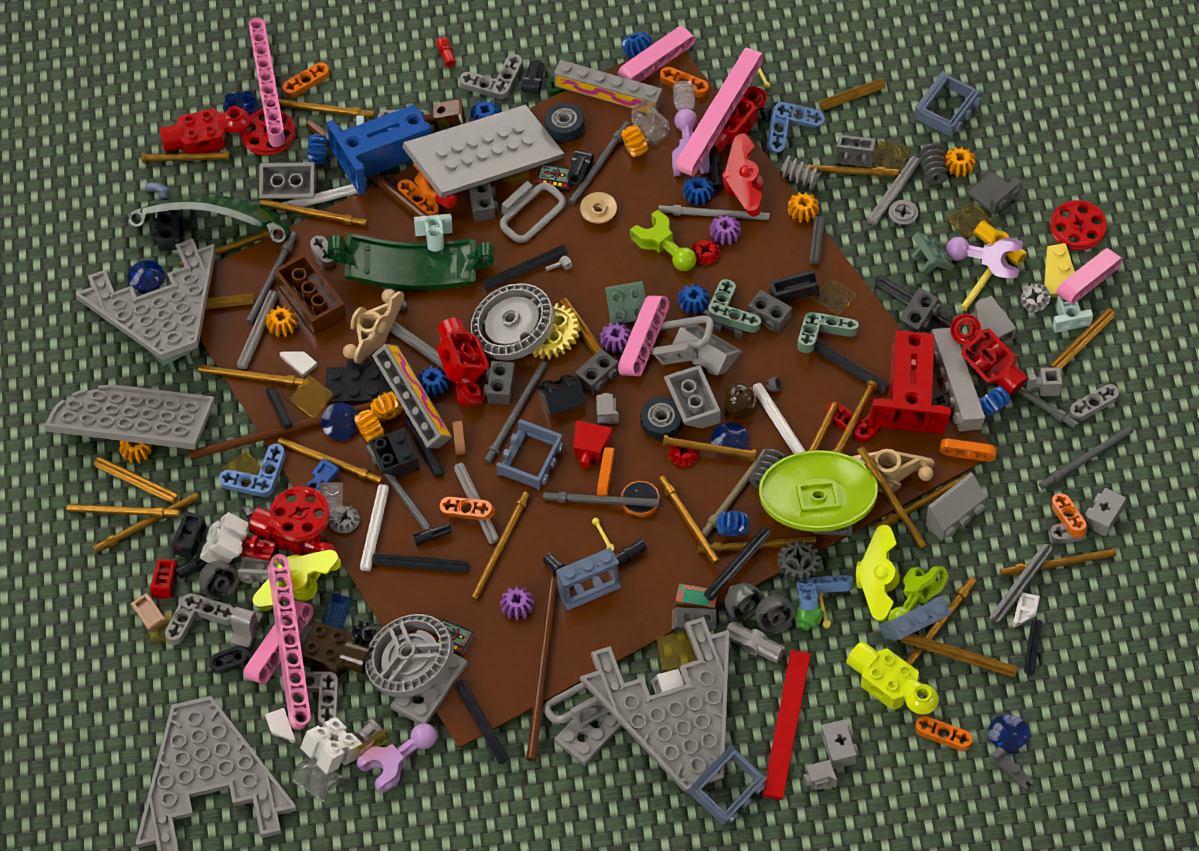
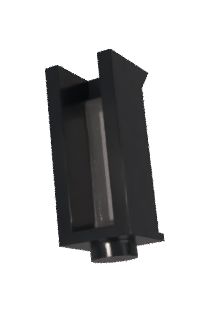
M814 270L770 281L772 288L768 289L772 297L783 303L812 295L820 296Z

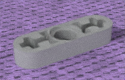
M1108 384L1076 401L1070 407V417L1077 422L1083 421L1115 403L1119 395L1118 388ZM1097 400L1099 405L1092 406L1089 404V401ZM1075 410H1082V414H1080L1079 412L1075 413Z

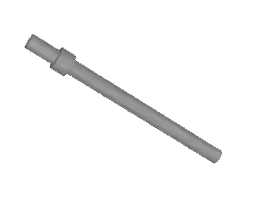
M659 205V211L671 213L673 216L685 214L719 217L721 214L723 217H726L728 214L729 218L769 220V213L760 212L756 217H751L747 214V211Z

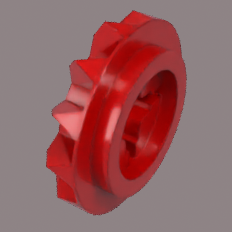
M706 238L705 240L699 239L697 243H693L691 250L696 255L697 263L709 265L716 262L720 257L719 244H716L714 240L710 241ZM709 248V252L702 254V249Z
M669 446V458L678 466L692 465L699 457V450L687 448V453L685 452L681 456L680 450H683V447Z

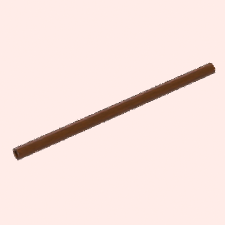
M308 120L306 127L315 134L325 135L329 145L328 132L313 120ZM378 173L368 177L416 217L429 216Z
M373 401L293 422V427L287 430L283 426H278L189 451L190 459L201 458L352 417L362 411L371 410L370 405Z
M556 578L549 579L526 756V760L530 762L536 761L558 590Z

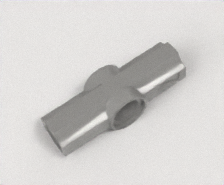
M733 621L729 623L726 630H729V640L742 646L743 650L753 656L759 654L775 663L781 660L785 651L784 646L768 639L760 630H749Z

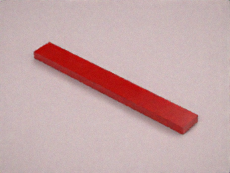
M790 651L766 775L767 779L765 780L763 797L783 800L811 653Z

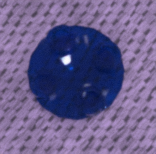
M251 91L234 94L228 93L225 95V101L223 102V111L226 112L230 107L236 106L244 109L251 115L258 110V101Z
M143 260L135 263L130 268L127 280L129 285L139 293L144 294L163 284L164 271L157 262Z
M335 403L324 411L321 418L322 428L330 439L346 440L356 434L358 430L355 423V416L358 414L348 404Z
M733 422L718 425L712 431L710 437L711 444L743 450L749 442L748 433L745 428Z
M1013 714L997 716L991 721L988 728L989 741L997 748L1001 747L1008 753H1015L1017 749L1026 744L1029 737V729L1026 723L1020 717Z

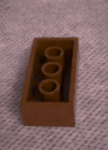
M306 252L274 270L277 285L314 334L346 317L345 304Z

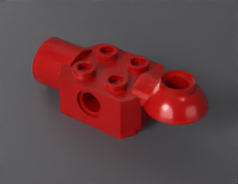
M749 86L710 149L709 155L713 153L720 155L727 145L733 144V140L737 135L747 134L757 122V112L767 101V94L762 88L756 86Z
M236 106L230 107L224 113H219L213 108L179 116L175 125L159 128L165 153L175 150H181L184 153H209L223 150L227 143L225 131L231 133L244 131L249 127L251 117L244 109Z
M961 314L952 321L950 327L951 336L957 343L964 345L961 355L987 383H997L1011 396L1028 381V377L1016 365L1019 358L990 328L981 330L980 322L971 314ZM970 325V332L964 335L962 333L963 327Z
M446 319L437 327L441 342L436 347L447 378L456 383L457 401L465 407L478 405L483 402L485 396L482 388L476 382L480 380L490 366L479 337L466 331L461 319Z
M258 507L253 512L248 526L249 533L276 542V548L280 550L286 549L300 556L333 550L341 559L340 553L333 545L327 542H320L322 538L321 533L307 541L296 542L286 540L273 529L270 511ZM278 510L275 516L282 517L286 512ZM286 525L283 528V530L285 532H290L293 530L294 527L292 525ZM311 525L303 528L304 532H311L313 530Z

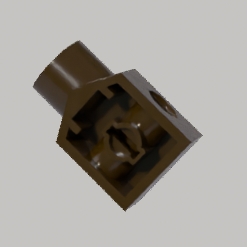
M315 621L301 649L303 666L321 672H333L337 677L347 670L365 674V657L372 648L353 642L351 632Z

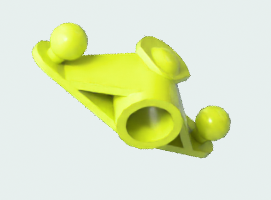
M881 525L876 529L863 560L858 561L856 567L857 588L863 589L871 615L880 622L888 619L894 604L887 594L889 591L894 590L900 581L899 572L892 562L889 561V551L897 543L893 531L888 525Z
M326 550L303 556L292 555L286 557L289 562L294 598L301 602L312 599L317 592L318 585L316 580L321 574L327 575L331 570L336 571L341 567V559L335 551ZM281 564L277 566L278 569L283 568ZM269 579L253 596V603L263 611H269L273 608ZM276 582L278 587H285L283 582Z

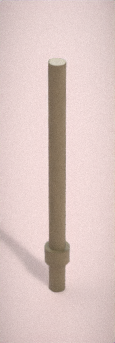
M766 449L762 450L717 512L707 520V525L702 530L705 538L708 537L713 529L717 528L718 514L729 509L749 482L750 475Z

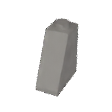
M992 296L982 298L975 303L974 316L980 322L981 330L990 328L1004 343L1015 338L1016 327Z

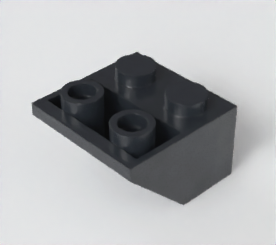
M565 374L560 376L559 380H546L541 383L542 385L537 386L546 411L550 415L587 404L581 382L573 375Z
M405 428L369 440L370 447L383 474L405 476L420 470L417 454Z

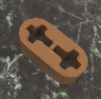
M454 421L453 432L456 455L466 454L462 421Z

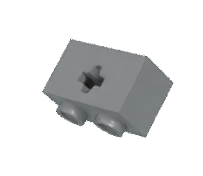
M1107 488L1103 490L1102 494L1098 493L1093 502L1095 505L1093 508L1089 507L1084 516L1087 528L1106 537L1124 509L1126 498Z
M845 720L821 725V736L833 769L856 764V756H859L857 745L853 744L851 740L853 738L851 726H847Z

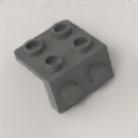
M991 172L969 191V196L995 216L1020 194L1021 181L1015 177L1011 182L1007 183L996 173Z

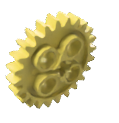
M558 303L555 304L553 307L555 312L553 328L545 342L532 352L535 358L540 355L541 359H543L547 355L551 359L553 354L557 358L559 352L565 354L564 349L571 350L570 344H576L574 338H579L580 323L576 314L572 313L570 308L566 309L565 305L560 308Z

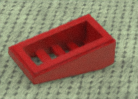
M157 560L150 585L153 598H171L177 560Z

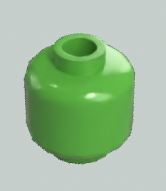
M818 604V608L815 610H803L799 606L795 619L799 623L798 627L809 631L810 628L816 629L824 615L821 609L822 606Z

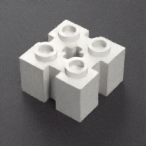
M228 512L221 517L220 522L217 520L209 528L206 537L207 542L203 546L200 559L208 563L216 560L230 563L233 558L238 557L243 549L241 541L248 534L246 530L248 522Z
M337 717L325 722L323 727L316 726L306 731L300 747L310 758L315 757L317 759L316 764L326 775L337 770L340 763L345 766L355 761L362 746V743L353 733L345 732L347 727Z

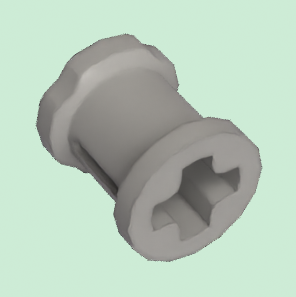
M369 719L368 724L361 731L358 730L356 735L368 746L370 741L377 734H381L383 730L373 719Z

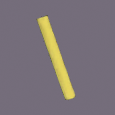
M989 267L961 305L962 310H968L993 274Z

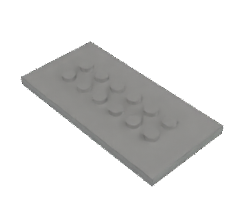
M526 105L413 139L403 144V149L440 197L562 159L564 156V152Z

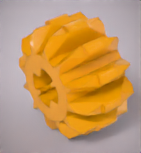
M637 125L629 126L622 131L621 136L624 145L632 157L640 156L647 152V142L643 132H641Z
M954 147L953 151L948 150L944 158L946 170L949 171L950 175L956 174L957 178L959 175L965 177L967 173L971 174L975 167L974 153H970V149L964 150L963 147L960 149Z
M798 192L797 196L792 195L791 200L788 202V213L792 216L793 221L799 219L800 223L803 220L808 223L810 219H814L819 212L818 199H814L813 194L808 196L807 192L804 194Z
M286 305L283 308L277 306L276 310L271 309L270 314L266 316L267 328L271 334L276 333L277 337L281 334L285 337L287 333L293 334V329H296L298 326L297 315L292 308L288 309Z
M392 391L381 396L378 395V398L374 399L370 405L371 411L378 418V421L381 422L396 418L404 409Z
M370 409L362 411L355 416V423L367 442L384 435L378 418Z
M120 440L119 451L123 459H129L131 464L135 460L140 464V459L147 460V455H151L152 444Z

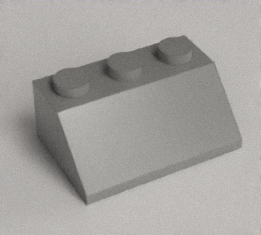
M314 162L260 163L259 199H302L315 197L317 169Z
M697 324L680 327L673 344L698 341L703 338L705 329ZM712 334L710 341L705 346L694 349L697 356L696 360L691 362L697 366L705 367L708 373L717 376L726 373L741 355L742 351Z
M700 365L664 376L684 425L703 429L720 423L719 406Z
M972 473L968 474L928 506L926 526L941 541L946 537L953 536L961 525L965 526L975 514L979 515L985 509L986 497Z

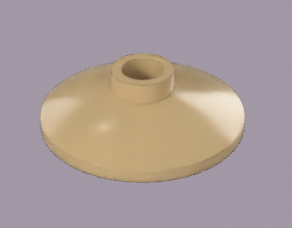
M595 192L587 195L582 200L580 211L587 221L601 224L610 221L615 216L617 203L609 194Z

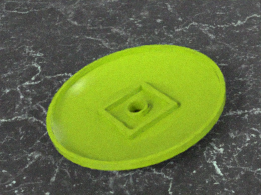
M806 451L787 456L773 464L765 472L759 485V497L765 511L776 521L803 531H831L850 526L864 518L872 510L878 495L876 478L870 470L866 469L862 462L851 456L833 451Z

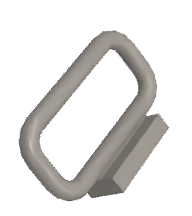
M526 181L502 203L501 213L504 216L500 220V227L509 238L518 243L529 241L563 210L566 204L565 196L553 185L540 183L532 189L533 185ZM542 190L549 191L558 199V204L526 234L520 236L507 226V222Z
M697 316L663 322L660 330L706 323L705 334L698 341L652 348L650 355H654L662 365L696 360L697 353L694 349L703 347L710 341L714 326L713 320L709 316Z
M582 682L549 699L543 706V712L551 722L560 724L574 719L578 728L609 711L594 696L571 708L569 712L557 716L551 710L553 706L586 689Z

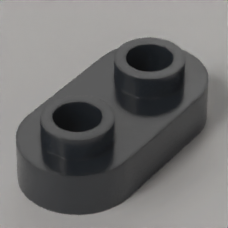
M235 646L213 654L209 659V666L212 672L223 674L244 666L248 662L249 656L244 647Z

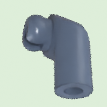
M145 183L146 192H159V198L168 197L169 189L162 183Z

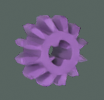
M720 214L719 219L714 218L713 223L710 225L711 238L714 239L715 243L721 242L722 246L725 243L731 245L732 241L737 242L738 237L741 235L739 221H736L735 217L729 218L728 214L726 217Z
M618 321L616 325L609 323L608 327H603L600 334L601 346L605 347L606 352L612 350L613 354L616 351L622 354L631 335L630 329H626L625 324L619 326Z
M518 586L515 587V590L508 588V593H503L502 600L500 601L502 612L508 614L509 619L515 616L517 621L519 616L526 619L527 613L531 614L532 607L534 606L531 592L527 593L525 587L519 590Z

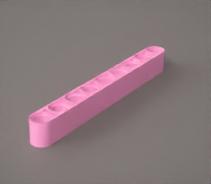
M253 18L249 22V29L268 140L271 146L280 147L285 143V135L265 22L261 18Z
M747 47L744 49L678 157L675 165L676 171L690 176H694L761 67L764 53Z
M277 554L272 557L268 565V575L290 726L293 729L302 730L308 724L311 715L289 562L284 555ZM274 563L281 564L283 568H276L274 566ZM276 582H283L285 587H278ZM283 600L287 602L288 606H281L279 601ZM283 619L288 620L291 625H290V626L284 625V624L282 623V620H283ZM284 639H291L294 644L288 645ZM287 658L295 659L296 664H290ZM290 677H296L299 683H292ZM293 696L300 697L302 702L296 703L293 700ZM300 715L305 721L298 722L295 716Z

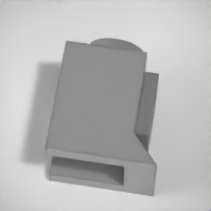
M604 393L596 395L598 425L618 424L619 413L616 411V398H613V394Z
M830 760L806 766V774L803 777L806 786H810L811 790H819L829 786L836 788L837 779Z

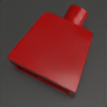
M576 421L574 456L580 458L578 464L581 467L588 468L591 461L600 462L602 460L604 448L609 447L613 438L611 427Z

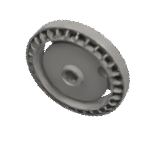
M522 283L507 285L489 294L476 308L471 321V334L479 337L483 351L488 357L496 360L518 359L539 348L550 335L555 321L554 308L548 296L536 286ZM484 327H485V330H486V333H487L488 337H489L493 342H495V343H497V344H499V345L492 344V343L488 342L487 340H485V337H484Z
M424 614L406 615L390 622L375 635L369 645L372 650H369L365 657V668L374 686L386 695L410 697L420 694L438 683L449 669L454 654L452 636L444 624L432 616ZM417 630L416 633L408 634L409 631ZM422 630L431 631L437 634L439 637V643L436 642V640L431 634ZM380 660H381V665H382V669H383V671L381 672V674H380V668H379Z

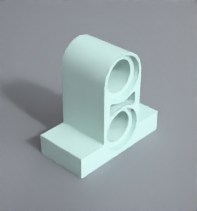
M451 214L414 217L415 235H426L427 247L430 251L437 252L444 248L443 234L452 233Z
M1058 296L1056 307L1059 316H1054L1053 321L1055 333L1086 327L1092 323L1093 314L1091 309L1081 311L1078 302L1071 305Z

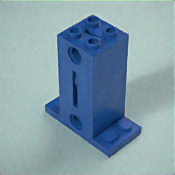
M415 105L342 131L340 126L336 125L334 120L327 122L329 146L358 195L366 193V177L412 160L403 149L404 142L430 135L432 132L429 123L424 121L421 110L418 111Z

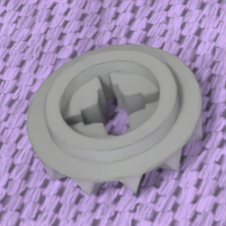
M898 200L890 206L889 218L892 219L893 223H898L899 226L902 224L908 226L909 223H914L916 218H918V209L910 201ZM905 209L906 214L901 217V213Z
M1031 283L1029 287H1025L1023 294H1021V303L1028 311H1041L1050 302V291L1040 283ZM1034 292L1039 295L1037 296V303L1032 298Z
M342 504L341 507H335L330 512L329 525L335 532L349 533L355 530L360 522L357 509L352 508L351 505L344 506ZM347 514V519L341 522L340 517H344Z

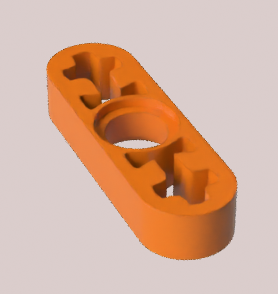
M317 63L287 80L283 84L284 95L288 98H295L329 77L328 65ZM310 78L311 81L308 83H303L302 79Z
M664 67L660 71V80L663 84L698 98L707 96L708 83L705 80L672 67ZM681 80L689 81L687 85H682L679 82Z
M405 179L398 183V190L429 216L439 215L438 204L436 202L431 203L427 197L423 196L420 188L412 181ZM415 197L423 198L421 202L413 201Z
M943 439L940 444V453L946 456L991 462L996 459L997 448L989 444Z
M604 448L597 487L598 496H608L615 448Z
M1065 494L1054 495L1052 498V509L1068 533L1073 537L1084 536L1087 524L1073 502ZM1065 514H1073L1074 516H1073V517H1066V516H1064V515H1065Z
M445 497L440 503L441 511L450 517L489 520L495 513L494 506L486 500ZM451 504L455 506V507H449V510L446 508L447 506H450ZM467 504H471V510L467 513H464V506ZM477 507L482 510H485L487 507L488 511H485L483 514L480 510H477Z
M921 716L916 721L915 731L919 736L959 751H967L972 745V735L966 730L928 716ZM924 723L928 724L925 730L921 729ZM934 726H935V727H936V728H935V733L933 734V733H932V730H933V728H934ZM945 729L950 735L942 738L938 735V732ZM966 738V742L961 744L960 740Z

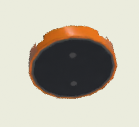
M647 481L631 482L624 488L621 497L660 500L658 489ZM622 505L627 514L640 518L650 516L658 508Z

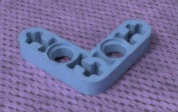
M777 103L773 107L767 141L768 151L772 154H778L784 149L789 122L818 128L825 120L823 113L819 110L790 103ZM780 107L782 108V111H784L782 115L780 114V111H778ZM800 111L803 115V118L796 119L794 116V112ZM814 116H816V118L819 120L816 123L815 120L812 119ZM780 124L783 127V131L777 132L774 129V125ZM776 137H780L777 139V145L779 147L775 149V145L772 144L776 141Z
M280 444L269 446L258 476L233 470L221 472L219 475L221 486L227 490L261 497L270 496L274 491L286 457L283 446ZM277 451H279L280 454H277V455H276V457H275V461H276V462H274V455H273V453H276ZM270 466L276 468L272 474L265 473L266 469ZM231 477L232 480H228V482L226 483L225 479ZM244 480H251L250 486H241ZM265 484H267L268 488H264V490H262L261 487H264Z
M850 575L810 577V580L803 578L802 582L798 579L796 586L801 609H817V593L852 590L854 588V578Z

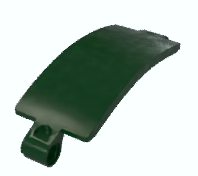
M221 195L173 197L141 207L130 212L128 215L130 224L137 227L147 223L151 213L181 209L205 210L228 215L255 226L267 225L269 234L275 242H282L288 239L291 233L289 226L279 221V215L275 212L248 201ZM137 213L141 215V222L136 218ZM277 229L283 231V237L278 236Z
M347 234L346 243L344 238L339 235H333L328 238L327 255L330 259L345 264V278L355 282L401 290H438L475 284L476 270L494 264V245L489 242H482L476 248V241L474 239L444 242V248L435 252L428 249L427 243L396 242L358 234Z

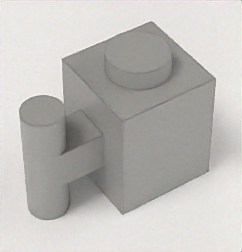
M1060 367L1041 368L1039 377H1036L1035 374H1029L1026 389L1032 392L1034 388H1040V396H1060L1062 387Z

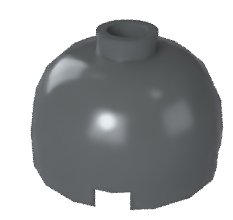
M216 560L210 562L201 570L199 575V585L203 593L212 600H222L221 596L226 593L230 596L239 584L237 570L226 561Z
M750 583L733 585L726 594L724 601L725 609L735 622H739L738 620L740 619L747 621L755 615L757 605L765 598L764 594Z
M770 595L759 602L756 607L755 617L759 628L764 633L767 631L772 634L784 632L792 625L793 617L796 619V610L786 597Z

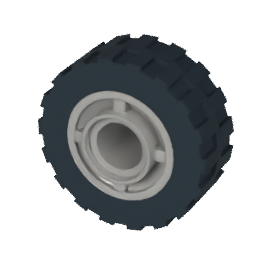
M572 103L553 105L545 114V130L554 141L565 143L574 141L584 132L585 121L583 111Z
M659 396L652 398L650 401L648 400L643 405L640 413L641 428L651 439L661 441L664 440V435L673 438L682 428V418L674 400L669 399V397ZM659 417H664V418H666V419H664V420H659V419H657V418H659Z

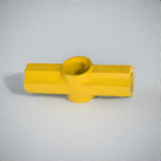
M981 221L974 230V235L986 244H995L1003 238H1009L1006 232L997 231L985 221ZM1023 249L1007 251L1005 258L1014 265H1020L1027 256V252Z

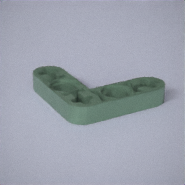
M721 280L709 304L707 316L713 321L751 333L757 332L760 329V317L729 307L736 285L731 280ZM717 299H724L725 302H720ZM730 316H736L739 319L734 320L731 319Z
M815 312L807 313L798 337L797 348L803 353L812 352L815 348L819 332L847 337L856 336L859 323L849 318Z

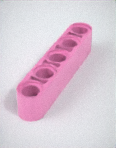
M679 26L622 65L618 70V76L641 82L689 49L694 44L696 37L684 26Z
M1109 248L1104 249L1064 280L1058 287L1056 294L1073 305L1120 267L1123 258Z
M666 296L646 297L619 361L618 370L620 375L640 376L643 373L669 309V299Z
M294 600L300 635L313 616V607L311 604ZM283 619V620H282V623H283L284 625H286V626H290V625H291L288 620H286V619ZM275 624L244 669L246 679L265 684L280 664ZM284 639L286 644H294L291 639Z

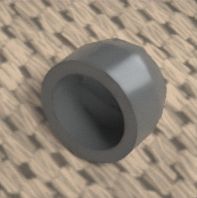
M779 376L771 377L767 380L766 383L768 385L766 387L769 391L778 392L782 390V382Z

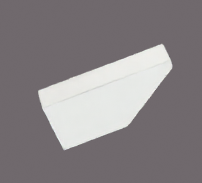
M304 351L279 353L280 357L303 378L317 367V362Z
M1021 593L1013 627H1017L1036 617L1040 596Z
M284 708L265 714L272 735L287 739L291 743L296 742Z

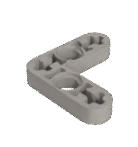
M516 54L508 56L497 79L472 72H464L460 76V85L468 91L496 99H505L509 96L522 69V59ZM506 74H510L513 76L511 79L503 78V76ZM482 83L489 84L487 88L480 87Z
M192 593L185 595L166 628L167 642L171 645L180 644L196 616L223 625H231V615L234 607ZM212 606L214 610L207 613L204 611V608ZM180 616L188 617L186 622L177 621ZM176 631L178 632V635L171 637V635H174Z
M304 672L305 680L308 678L315 680L313 685L306 686L307 693L319 692L318 720L319 724L323 727L324 723L327 722L324 719L326 718V710H329V720L337 717L338 678L333 672ZM282 675L280 677V685L282 690L285 691ZM290 677L292 683H298L296 677ZM328 679H332L330 683L331 690H327L326 682ZM326 696L334 698L330 704H325L323 699Z

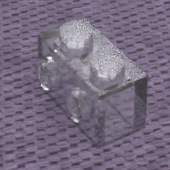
M646 100L631 109L632 125H637L646 139L651 140L656 145L669 135V121Z

